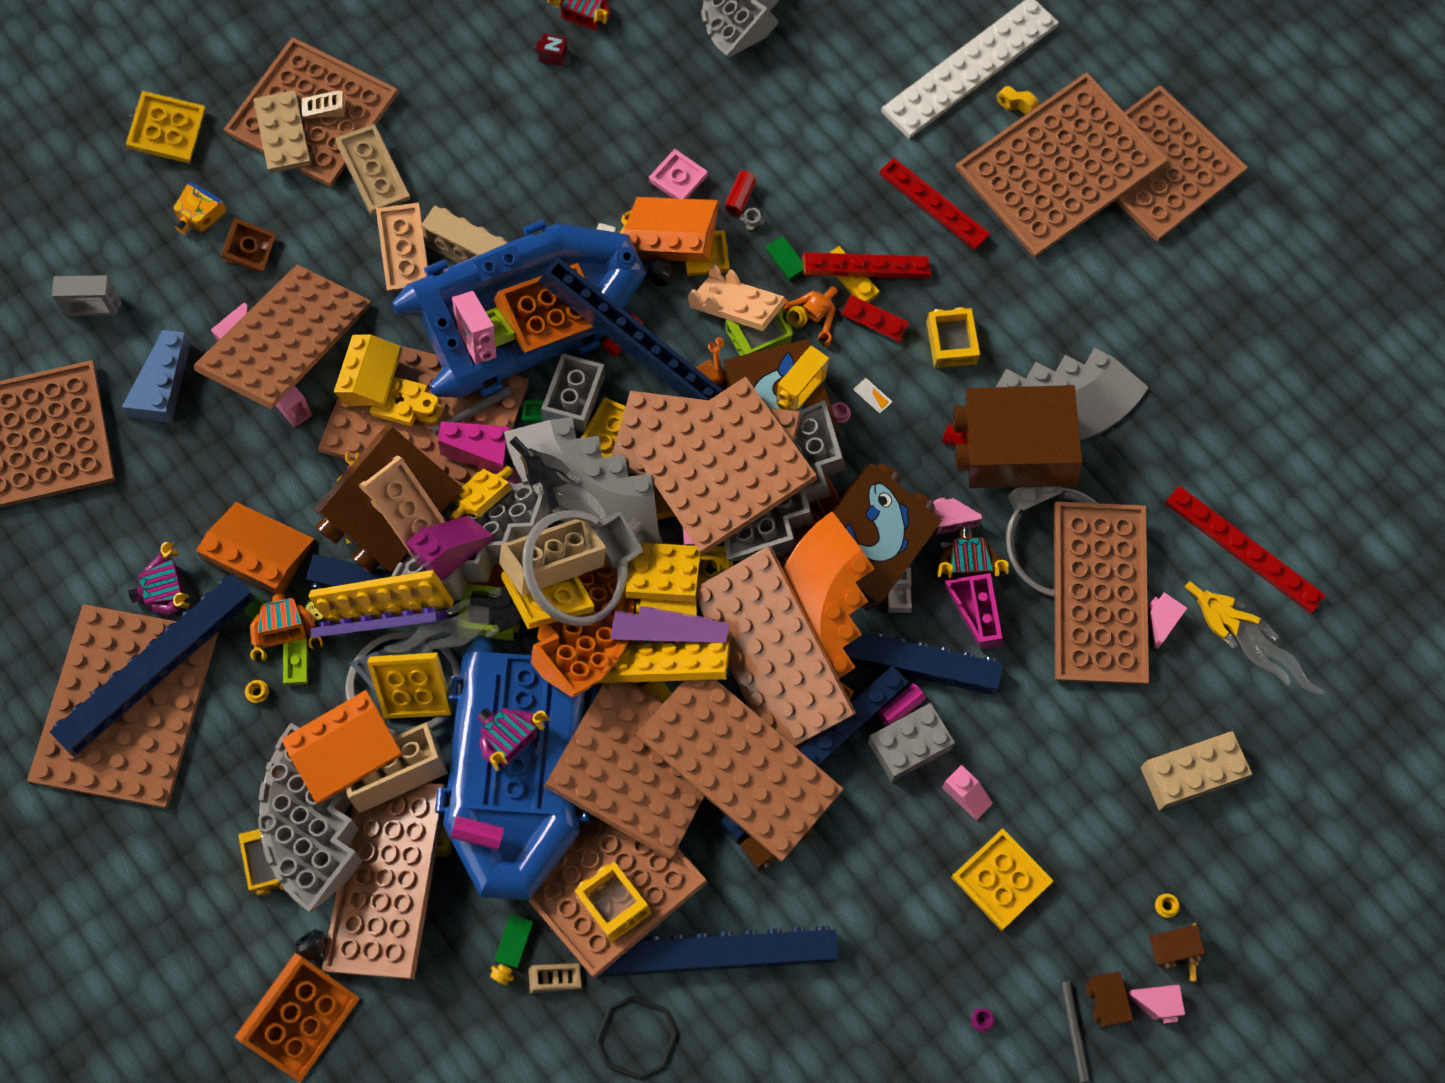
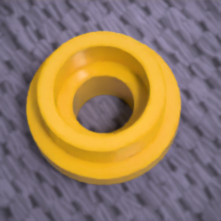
M801 306L790 308L786 315L787 322L795 328L804 326L807 322L806 310Z
M254 680L246 686L245 695L250 702L261 703L268 697L269 688L265 682ZM261 689L260 695L255 696L254 691Z
M1162 894L1156 899L1155 909L1160 916L1172 918L1179 912L1180 904L1178 899L1172 894ZM1164 902H1167V903L1170 904V907H1171L1170 910H1165V909H1164V907H1163V903H1164Z
M500 963L499 966H492L490 976L499 983L507 985L509 981L514 979L511 975L512 970L504 964Z

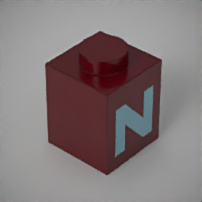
M543 33L541 41H537L535 49L536 53H538L539 62L563 67L568 52L567 38Z

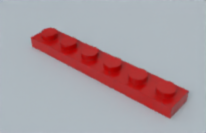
M894 157L880 170L879 175L973 250L976 251L989 237L990 233Z
M804 252L802 256L804 275L929 279L931 276L929 256Z

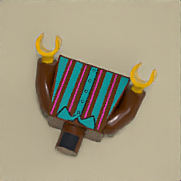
M971 527L960 528V538L953 539L951 545L945 547L939 558L938 577L945 573L948 575V580L991 573L992 576L994 569L996 576L1000 575V571H1005L1006 574H1009L1008 562L1002 560L991 545L986 544L983 537L973 538V529Z

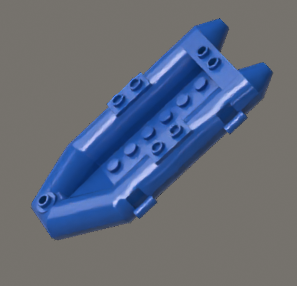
M540 220L523 227L525 236L450 267L447 266L445 260L425 267L426 277L407 284L392 302V307L397 315L418 316L442 366V370L430 383L433 395L436 397L462 398L479 390L484 398L504 389L500 382L501 380L557 357L562 353L564 354L577 348L582 356L600 348L601 344L598 339L606 335L594 327L527 353L523 352L515 339L497 346L496 358L475 364L456 329L452 297L473 291L485 311L497 308L493 299L498 291L542 276L558 257L568 266L578 263L585 279L624 310L647 274L630 235L561 223L546 227L545 221ZM539 230H543V233H540V234H538V235H535V236H534V235L532 234V233L537 232V231H539ZM441 270H444L445 272L438 276L433 275L434 273L439 272ZM588 338H591L593 340L592 342L581 346L583 340H586ZM490 380H494L496 382L488 387L483 388V383H486Z
M479 635L474 639L462 657L460 677H450L448 701H457L448 787L437 789L435 813L444 814L443 826L449 837H451L456 816L504 828L498 850L454 838L450 839L480 897L529 901L579 835L580 822L590 823V813L581 809V817L577 816L576 805L548 790L544 785L591 706L600 687L592 686L572 698L542 678L531 664L532 655L496 653L490 638ZM459 683L463 687V693L458 695ZM590 694V704H587L585 696ZM502 708L530 713L544 711L549 717L550 721L545 720L542 722L545 727L543 730L535 726L536 737L505 767L498 764L499 770L496 771L493 765L482 757L479 741L481 738L480 730L484 724L477 717L483 709H489L494 715ZM447 794L451 800L450 806L445 808Z

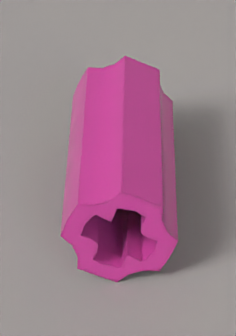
M913 683L878 711L879 713L877 714L883 723L889 726L905 717L921 704L926 697L919 687Z
M456 816L450 838L498 850L504 828Z

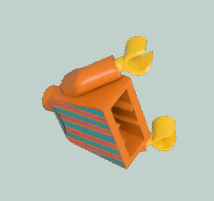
M275 594L272 597V602L261 606L260 613L256 615L250 625L251 644L254 645V649L250 653L251 659L256 662V655L261 652L262 660L266 661L267 653L261 649V644L265 648L307 639V634L310 636L308 644L311 650H313L311 644L314 640H318L322 648V639L320 637H312L311 628L316 627L312 614L302 605H296L294 599H286V596L283 594Z

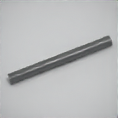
M508 386L444 422L461 423L512 395L513 392ZM441 424L432 428L435 436L439 435Z
M1071 981L1062 982L1061 986L1080 1083L1089 1082Z

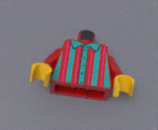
M606 0L547 1L548 4L553 3L555 8L561 5L562 19L595 31L598 30L600 21L606 24V20L610 17L609 4Z

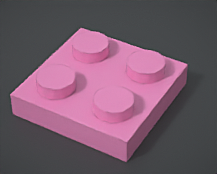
M674 149L649 176V182L671 198L687 199L708 176V171Z

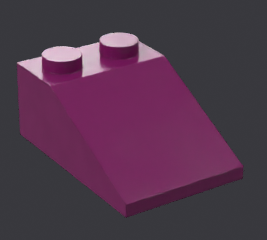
M464 516L423 528L405 543L416 562L427 571L434 570L442 581L495 539V537L470 516Z

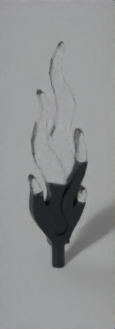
M516 436L509 442L522 455L520 459L524 464L530 487L536 495L542 494L541 483L547 503L554 513L563 511L562 508L566 510L592 512L601 519L607 517L604 509L595 497L585 490L567 483L558 476L557 472L574 483L581 481L560 459L538 452L532 448L528 449ZM562 519V520L565 521V522H569V521H572L573 519Z
M507 588L493 589L489 591V596L501 599L474 597L460 601L448 608L446 614H453L468 608L461 615L448 620L426 623L406 642L399 645L385 646L384 650L396 653L409 651L425 639L443 633L453 634L448 638L429 642L422 649L421 653H427L432 649L461 646L474 639L487 625L499 618H504V620L492 626L486 632V638L513 628L523 618Z

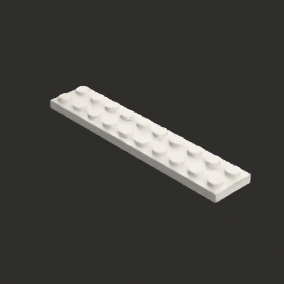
M1023 1L883 106L881 112L910 139L1058 26L1059 22L1037 1Z

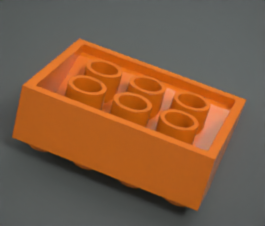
M637 197L623 234L630 235L640 259L655 260L663 258L668 261L710 263L719 201Z
M578 263L570 265L573 270L585 278ZM542 276L498 291L493 299L498 311L515 332L516 341L524 353L595 327L538 282Z
M235 502L208 530L196 552L203 561L230 574L233 573L235 576L275 595L284 594L315 539Z
M366 690L281 739L317 805L403 755L378 707Z
M295 953L238 1031L235 1038L300 1083L360 998Z

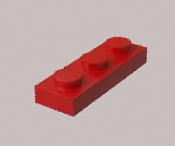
M850 295L841 313L899 342L909 325L908 321L853 295Z

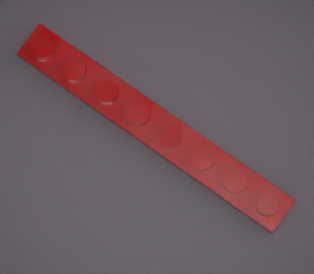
M1180 485L1165 502L1166 506L1308 613L1312 614L1326 596Z

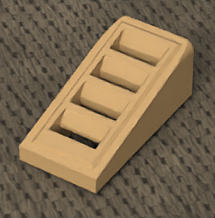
M343 91L302 98L303 119L345 117ZM308 105H312L311 111H308Z
M580 963L532 965L529 968L530 993L581 989ZM569 970H572L573 983H568ZM558 971H562V984H559ZM548 972H552V984H548ZM538 973H542V984L538 985Z

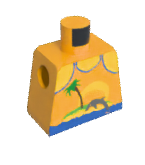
M189 181L174 206V212L179 219L174 226L175 229L183 235L191 227L199 232H204L227 211L223 200Z

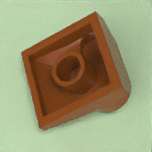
M234 218L220 258L228 265H240L263 273L276 234Z

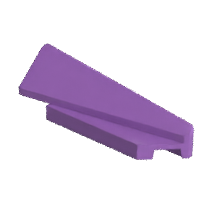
M640 605L639 615L615 611L611 639L724 643L727 640L730 624L715 621L711 618Z

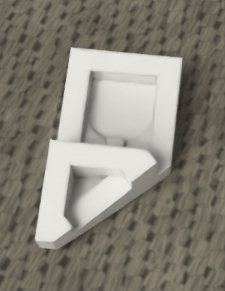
M911 568L905 570L887 594L888 613H911Z

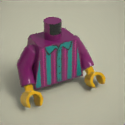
M164 542L161 545V552L143 572L139 573L140 587L128 590L132 603L144 600L149 610L167 616L182 608L188 609L190 606L186 601L189 595L184 593L178 566L173 559H170L171 556L175 557L178 555V550L171 549L174 546V543Z
M502 708L494 715L489 709H483L477 717L484 724L480 730L481 738L479 741L482 757L491 763L496 771L499 770L498 764L505 767L536 737L535 726L543 730L545 727L542 722L545 720L550 721L549 717L544 711L530 713Z

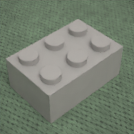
M562 353L541 408L542 421L573 417L575 431L584 433L605 378L604 364Z
M931 703L870 735L868 740L870 748L891 783L952 750L955 744Z

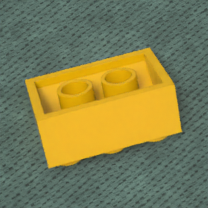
M352 335L334 393L347 406H385L403 348L400 345L374 335Z

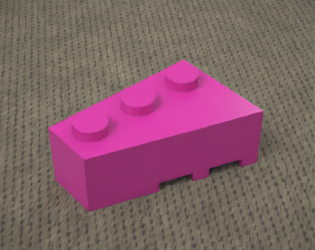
M441 421L438 437L440 455L463 464L469 463L477 466L479 470L485 469L498 474L507 465L508 448L504 432L509 431V427Z
M991 573L946 580V590L979 649L1003 646Z

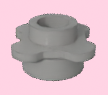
M750 208L740 215V221L745 223L746 229L749 231H753L756 226L765 223V219L761 217V213L757 208Z

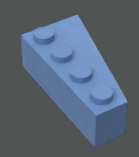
M162 330L122 406L128 418L167 423L173 422L190 348V342L184 332Z

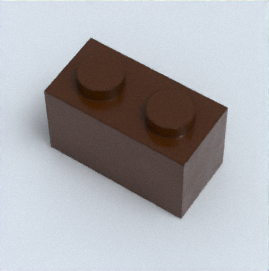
M1198 925L1149 936L1156 965L1158 967L1163 966L1164 970L1178 967V962L1186 960L1188 964L1198 963L1202 961L1201 957L1207 956Z
M1120 971L1093 976L1087 980V996L1089 999H1092L1094 1005L1092 1009L1093 1020L1099 1024L1100 1029L1127 1024L1133 1021Z

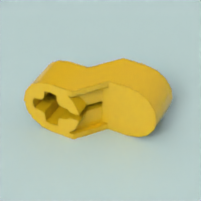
M1005 86L996 95L997 101L1006 110L1019 109L1024 114H1028L1040 105L1038 99L1029 91L1017 92L1010 86Z

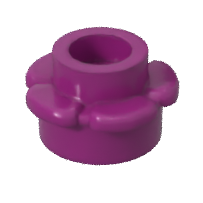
M977 1008L972 1012L970 1023L978 1032L985 1033L994 1026L995 1019L989 1009Z

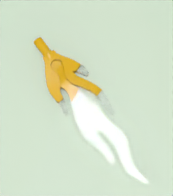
M1191 581L1186 584L1184 588L1198 598L1196 602L1200 605L1208 626L1214 633L1225 640L1231 648L1234 649L1237 643L1224 626L1228 627L1235 635L1244 653L1255 665L1280 677L1288 686L1291 683L1288 674L1269 661L1267 657H1270L1284 665L1302 688L1318 695L1325 694L1324 690L1308 681L1293 655L1273 645L1264 637L1259 629L1273 641L1279 638L1265 621L1253 614L1235 610H1242L1245 605L1242 602L1229 596L1211 593L1207 590L1203 592Z

